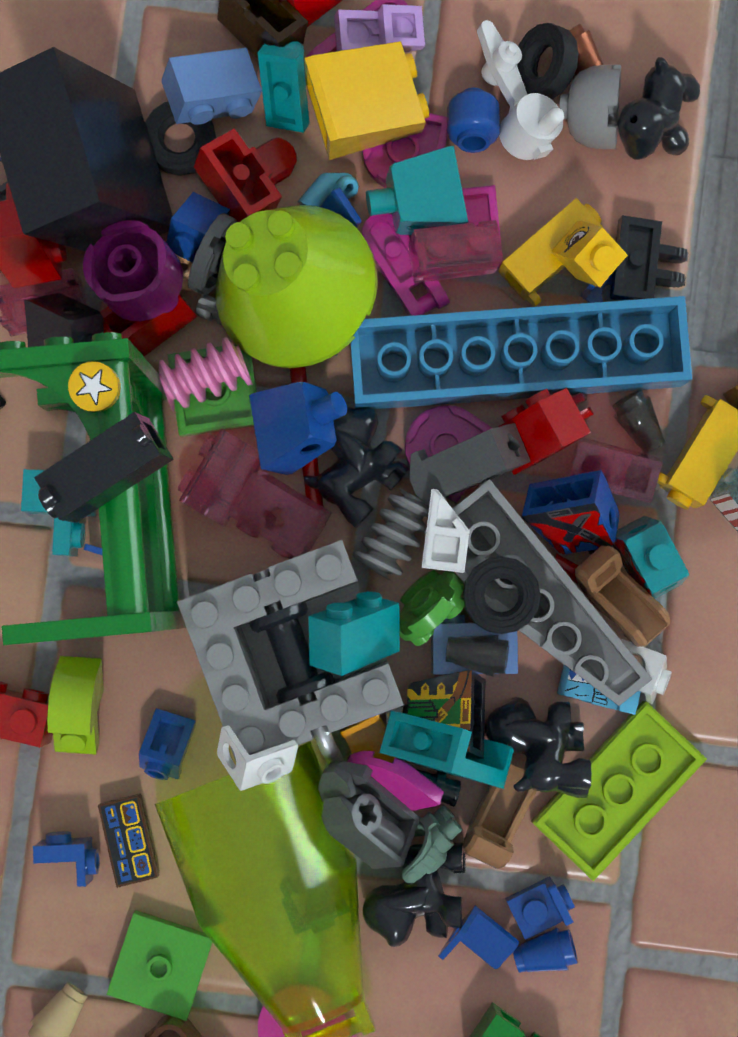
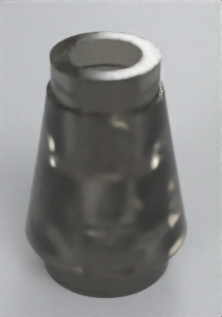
M641 389L626 395L612 405L616 412L613 417L638 447L641 448L644 454L659 448L666 442L662 436L650 396L645 397Z
M499 635L449 636L446 648V662L454 663L455 665L492 677L495 676V673L505 674L510 641L500 639Z

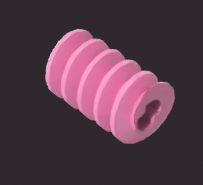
M227 337L222 338L221 352L211 342L207 343L206 357L204 358L195 348L191 349L190 363H186L179 354H176L175 368L173 369L163 359L159 360V377L173 413L175 399L183 408L190 407V394H193L199 402H205L206 388H209L216 397L221 396L222 382L231 391H236L237 377L239 376L248 386L253 385L239 345L234 346Z

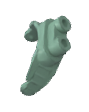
M445 805L440 807L434 814L428 812L424 817H420L414 837L425 836L424 843L415 859L402 872L405 882L414 883L426 873L431 874L446 861L447 851L454 845L452 840L462 831L461 826L453 819L455 818L453 813Z

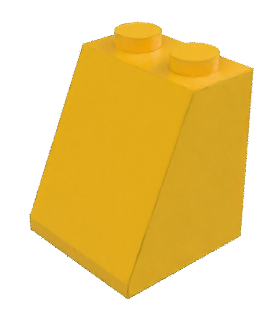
M401 41L312 55L304 58L306 86L329 160L423 132L425 118L430 116L424 93L417 94L413 82V79L417 78L415 61L411 53H404Z

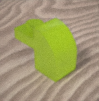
M59 657L50 688L47 718L48 733H53L55 752L97 754L99 747L97 712L104 691L101 658Z

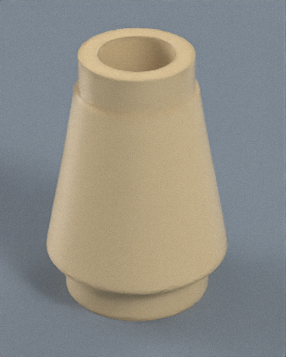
M67 982L63 989L31 1020L33 1026L28 1032L30 1037H69L88 995L77 986Z

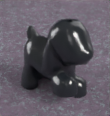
M662 57L656 59L655 66L645 76L642 98L626 104L617 121L620 139L626 153L632 159L640 160L653 154L661 140L663 149L670 155L676 156L686 151L689 146V135L687 130L679 125L678 122L682 101L694 102L700 94V84L692 74L681 73L674 66L669 65L666 59Z
M347 406L346 415L333 421L337 441L331 450L337 456L338 461L320 475L305 476L304 483L311 488L318 489L321 496L327 502L337 505L347 521L357 528L372 513L374 508L366 500L357 498L352 494L374 480L392 490L410 469L399 460L394 461L403 450L394 442L382 441L377 447L372 449L370 442L379 423L375 411L370 407L357 409Z
M519 697L512 698L509 703L496 708L490 713L485 723L487 739L513 747V753H521L526 756L523 777L514 784L516 791L523 792L533 789L540 792L557 791L576 798L588 797L592 776L591 760L578 758L572 762L562 764L566 751H584V723L571 722L569 702H554L550 705L545 722L537 720L529 703Z
M454 843L447 851L446 861L439 868L447 869L454 874L465 873L466 853L463 843ZM423 844L410 846L402 871L415 859ZM437 869L431 874L426 873L414 883L404 881L399 885H382L372 889L364 901L362 913L366 925L371 930L385 938L389 946L397 947L408 940L415 919L420 916L425 917L426 931L434 937L447 938L448 927L462 928V897L444 894Z

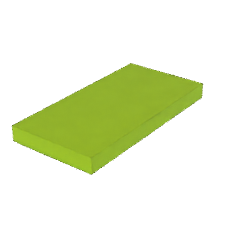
M644 700L637 706L636 715L630 714L589 758L591 760L592 776L588 797L576 798L557 792L531 820L545 836L593 881L707 760L704 755Z

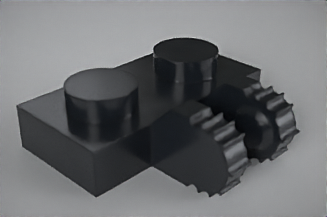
M624 215L618 220L616 243L628 256L612 273L609 299L620 301L651 299L655 295V285L673 288L685 286V274L657 269L658 260L675 264L688 260L687 249L660 244L662 221Z

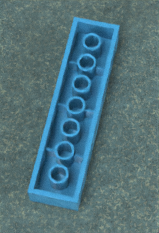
M685 296L364 319L354 334L355 339L350 343L355 408L357 409L370 407L374 410L525 399L545 389H548L552 395L567 388L570 395H578L580 393L594 394L682 387L692 380Z

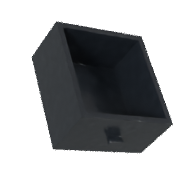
M55 47L0 72V156L24 235L86 251L90 243L94 246L103 236L100 233L103 229L124 220L140 221L155 230L159 235L169 231L173 214L135 89Z

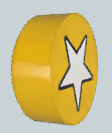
M86 362L72 372L68 382V390L71 399L78 407L87 411L101 412L109 409L116 403L120 395L121 384L118 375L111 367L99 362Z

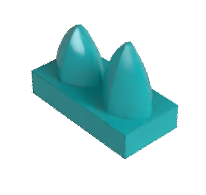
M298 41L290 42L283 47L264 44L257 54L266 126L304 133L310 124L303 59L304 46Z

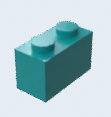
M367 591L358 593L355 599L328 604L326 610L308 616L310 666L343 676L400 651L399 603L382 598V595L378 592Z

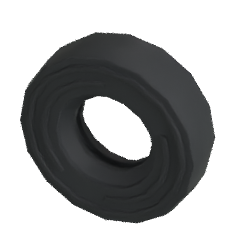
M553 23L538 24L526 33L518 45L522 52V58L517 67L527 94L539 93L554 99L563 93L572 81L576 71L579 55L577 41L572 33L563 27ZM548 47H552L553 56L550 67L544 76L539 77L537 69L541 55Z
M164 102L153 109L145 121L158 168L166 173L179 176L195 173L194 165L200 147L216 139L213 122L210 120L199 125L192 124L191 122L182 123L193 129L195 140L188 150L174 152L167 148L164 142L166 131L169 127L176 124L169 102Z
M503 556L486 559L474 567L465 581L463 591L465 609L474 623L486 631L499 634L518 631L530 623L538 611L541 597L538 580L531 569L517 559ZM495 579H508L518 589V601L509 611H494L486 603L484 596L486 587Z

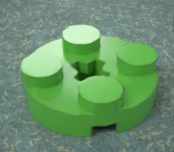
M432 570L419 578L400 598V601L405 605L400 612V637L404 641H411L415 646L423 645L431 638L434 629L446 618L452 619L463 610L465 604L461 595L464 589V582L455 572L444 571L445 573L439 575L435 570Z

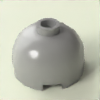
M621 65L591 66L579 72L572 80L569 94L560 95L559 108L564 112V119H567L569 133L576 142L589 148L616 149Z

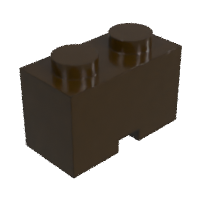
M219 0L217 20L257 59V53L264 44L283 47L293 41L304 44L308 21L287 0L282 2L280 0Z

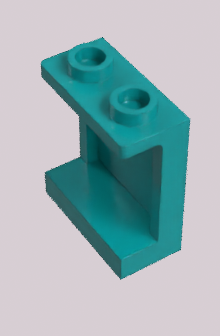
M391 710L379 753L504 789L514 749L509 745L484 739V759L466 757L472 734L471 731Z

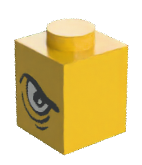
M580 220L574 224L551 251L576 279L597 287H601L628 256L603 227Z

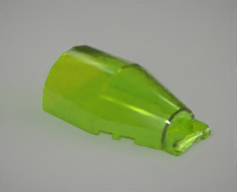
M311 741L298 746L293 770L272 783H261L240 791L231 776L227 775L154 805L199 926L279 1024L284 1036L303 1037L301 1031L322 1025L352 1009L355 1016L304 1037H350L360 1032L365 1036L376 1031V1026L364 996L357 859L354 853L328 833L323 823L322 811L324 801H322L318 789L323 771Z

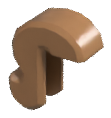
M602 545L575 569L576 580L588 599L600 612L621 628L624 636L637 647H646L670 625L671 618L666 609L622 568L623 563L620 553L613 547Z
M512 763L509 767L504 789L489 785L486 794L470 821L463 843L467 855L495 869L505 867L514 853L511 841L537 792L533 789L518 792L514 789V784L522 779L524 769Z

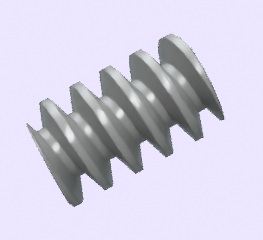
M401 488L399 490L404 496L390 494L388 501L395 510L382 508L379 512L386 524L372 523L370 526L377 539L363 537L361 542L367 548L368 553L355 551L352 555L356 560L390 580L387 576L389 573L400 576L403 573V570L396 563L397 559L405 561L412 559L405 546H420L421 543L414 535V532H424L427 529V525L422 519L428 517L429 507L419 498Z

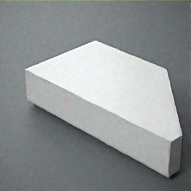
M431 489L422 568L464 573L470 530L437 489Z

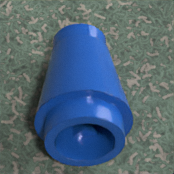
M555 928L521 944V946H517L513 952L519 973L526 971H567L570 965L578 964L575 945L569 929L559 931L558 928Z

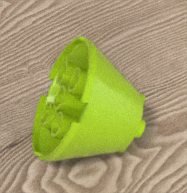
M297 205L256 212L228 228L216 280L215 297L221 323L228 336L237 346L239 345L241 350L260 362L271 366L299 368L314 365L331 358L355 339V332L361 326L366 315L370 316L377 293V268L370 246L349 220L338 213L322 207Z

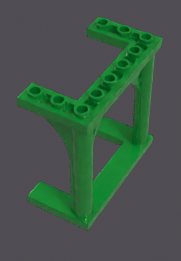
M105 332L92 335L93 341L74 343V339L71 337L47 338L44 340V346L26 347L25 342L22 341L0 342V378L21 376L48 387L37 389L38 406L46 411L65 410L75 412L83 423L90 440L133 412H136L150 419L166 446L163 401L167 400L159 374L128 338L122 339L120 333ZM99 362L111 367L116 372L120 380L121 391L118 400L112 407L101 412H92L81 409L73 402L69 394L68 382L72 372L81 364ZM168 464L99 508L107 616L1 626L3 645L186 628L177 603L179 595Z

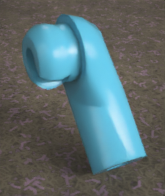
M323 173L319 175L301 196L298 203L300 205L320 207L332 190L339 187L347 199L353 198L359 189L358 181L349 173Z

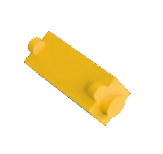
M577 198L502 262L498 271L517 294L534 307L542 301L536 292L565 267L551 253L561 239L578 220L603 227L600 224L602 220L597 211L587 203L583 205Z
M704 395L700 401V404L707 408L670 471L667 475L657 472L653 478L655 482L660 484V488L669 492L666 497L669 501L686 510L690 506L698 508L705 505L738 451V409L722 399L716 400L708 395Z

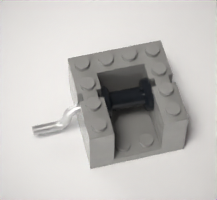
M342 540L270 566L268 569L256 574L246 575L177 601L223 727L227 725L231 727L249 755L291 740H295L300 745L313 740L315 737L327 765L333 762L344 761L334 741L332 732L404 705L386 657L343 676L310 666L308 616L326 610L328 604L355 599L356 595L361 593Z

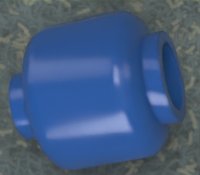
M475 87L465 89L463 92L455 95L447 107V132L449 139L465 152L477 153L486 150L500 135V107L498 100L492 94Z

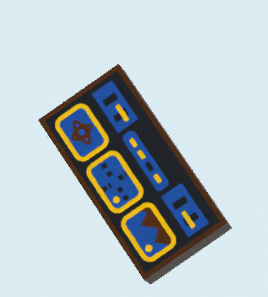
M141 793L100 803L98 809L116 888L158 878L159 870Z

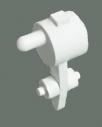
M485 20L477 29L479 41L486 59V63L481 70L482 77L488 84L499 86L510 106L509 113L500 124L499 137L501 143L511 155L522 160H536L546 157L553 150L551 142L562 131L564 112L552 99L543 94H527L517 67L522 58L520 48L514 42L504 41L491 21Z

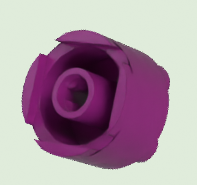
M135 220L120 221L103 229L100 232L103 236L94 246L90 243L83 260L84 277L94 293L122 319L145 321L155 318L162 313L171 312L178 304V295L183 283V270L178 257L163 238L146 224Z

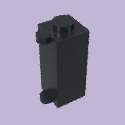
M133 412L34 478L41 488L39 489L38 497L47 513L53 518L58 517L62 521L77 523L174 459L150 419Z

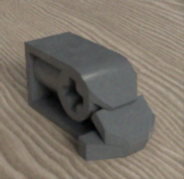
M512 423L489 429L431 457L427 456L425 449L412 453L410 482L416 496L429 507L431 489L439 490L442 496L446 498L450 494H457L531 461L516 424Z
M345 761L330 763L324 769L318 787L321 799L324 801L322 820L328 833L372 869L403 867L420 817L371 777L373 770L367 765Z

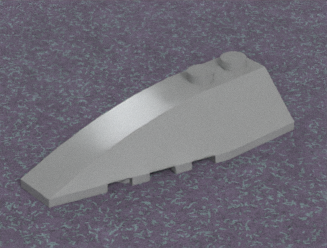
M490 479L453 508L470 530L465 572H456L464 583L474 567L486 559L500 556L519 560L528 566L537 578L541 593L539 608L530 623L519 629L520 632L618 706L652 680L642 665ZM498 578L488 584L484 596L486 603L491 609L505 612L515 606L519 594L513 582L505 578Z

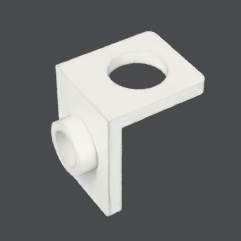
M621 639L632 654L639 655L645 661V670L652 680L639 691L645 693L648 703L653 704L657 693L664 695L672 674L671 671L666 670L667 656L645 647H637L632 642Z
M227 725L221 728L217 756L239 790L242 791L261 783H272L281 776L290 773L293 770L298 744L295 740H291L249 755L231 727ZM229 745L232 747L234 751L236 765L234 764L230 756Z

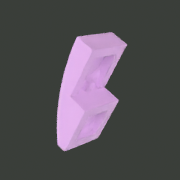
M382 4L378 11L338 9L334 15L337 51L399 41L402 43L404 52L422 50L425 47L422 6Z

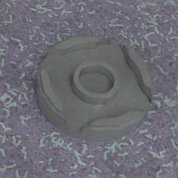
M222 213L213 221L196 252L189 274L188 288L203 296L209 294L215 288L217 273L226 243L225 235L228 228L238 221L237 219Z

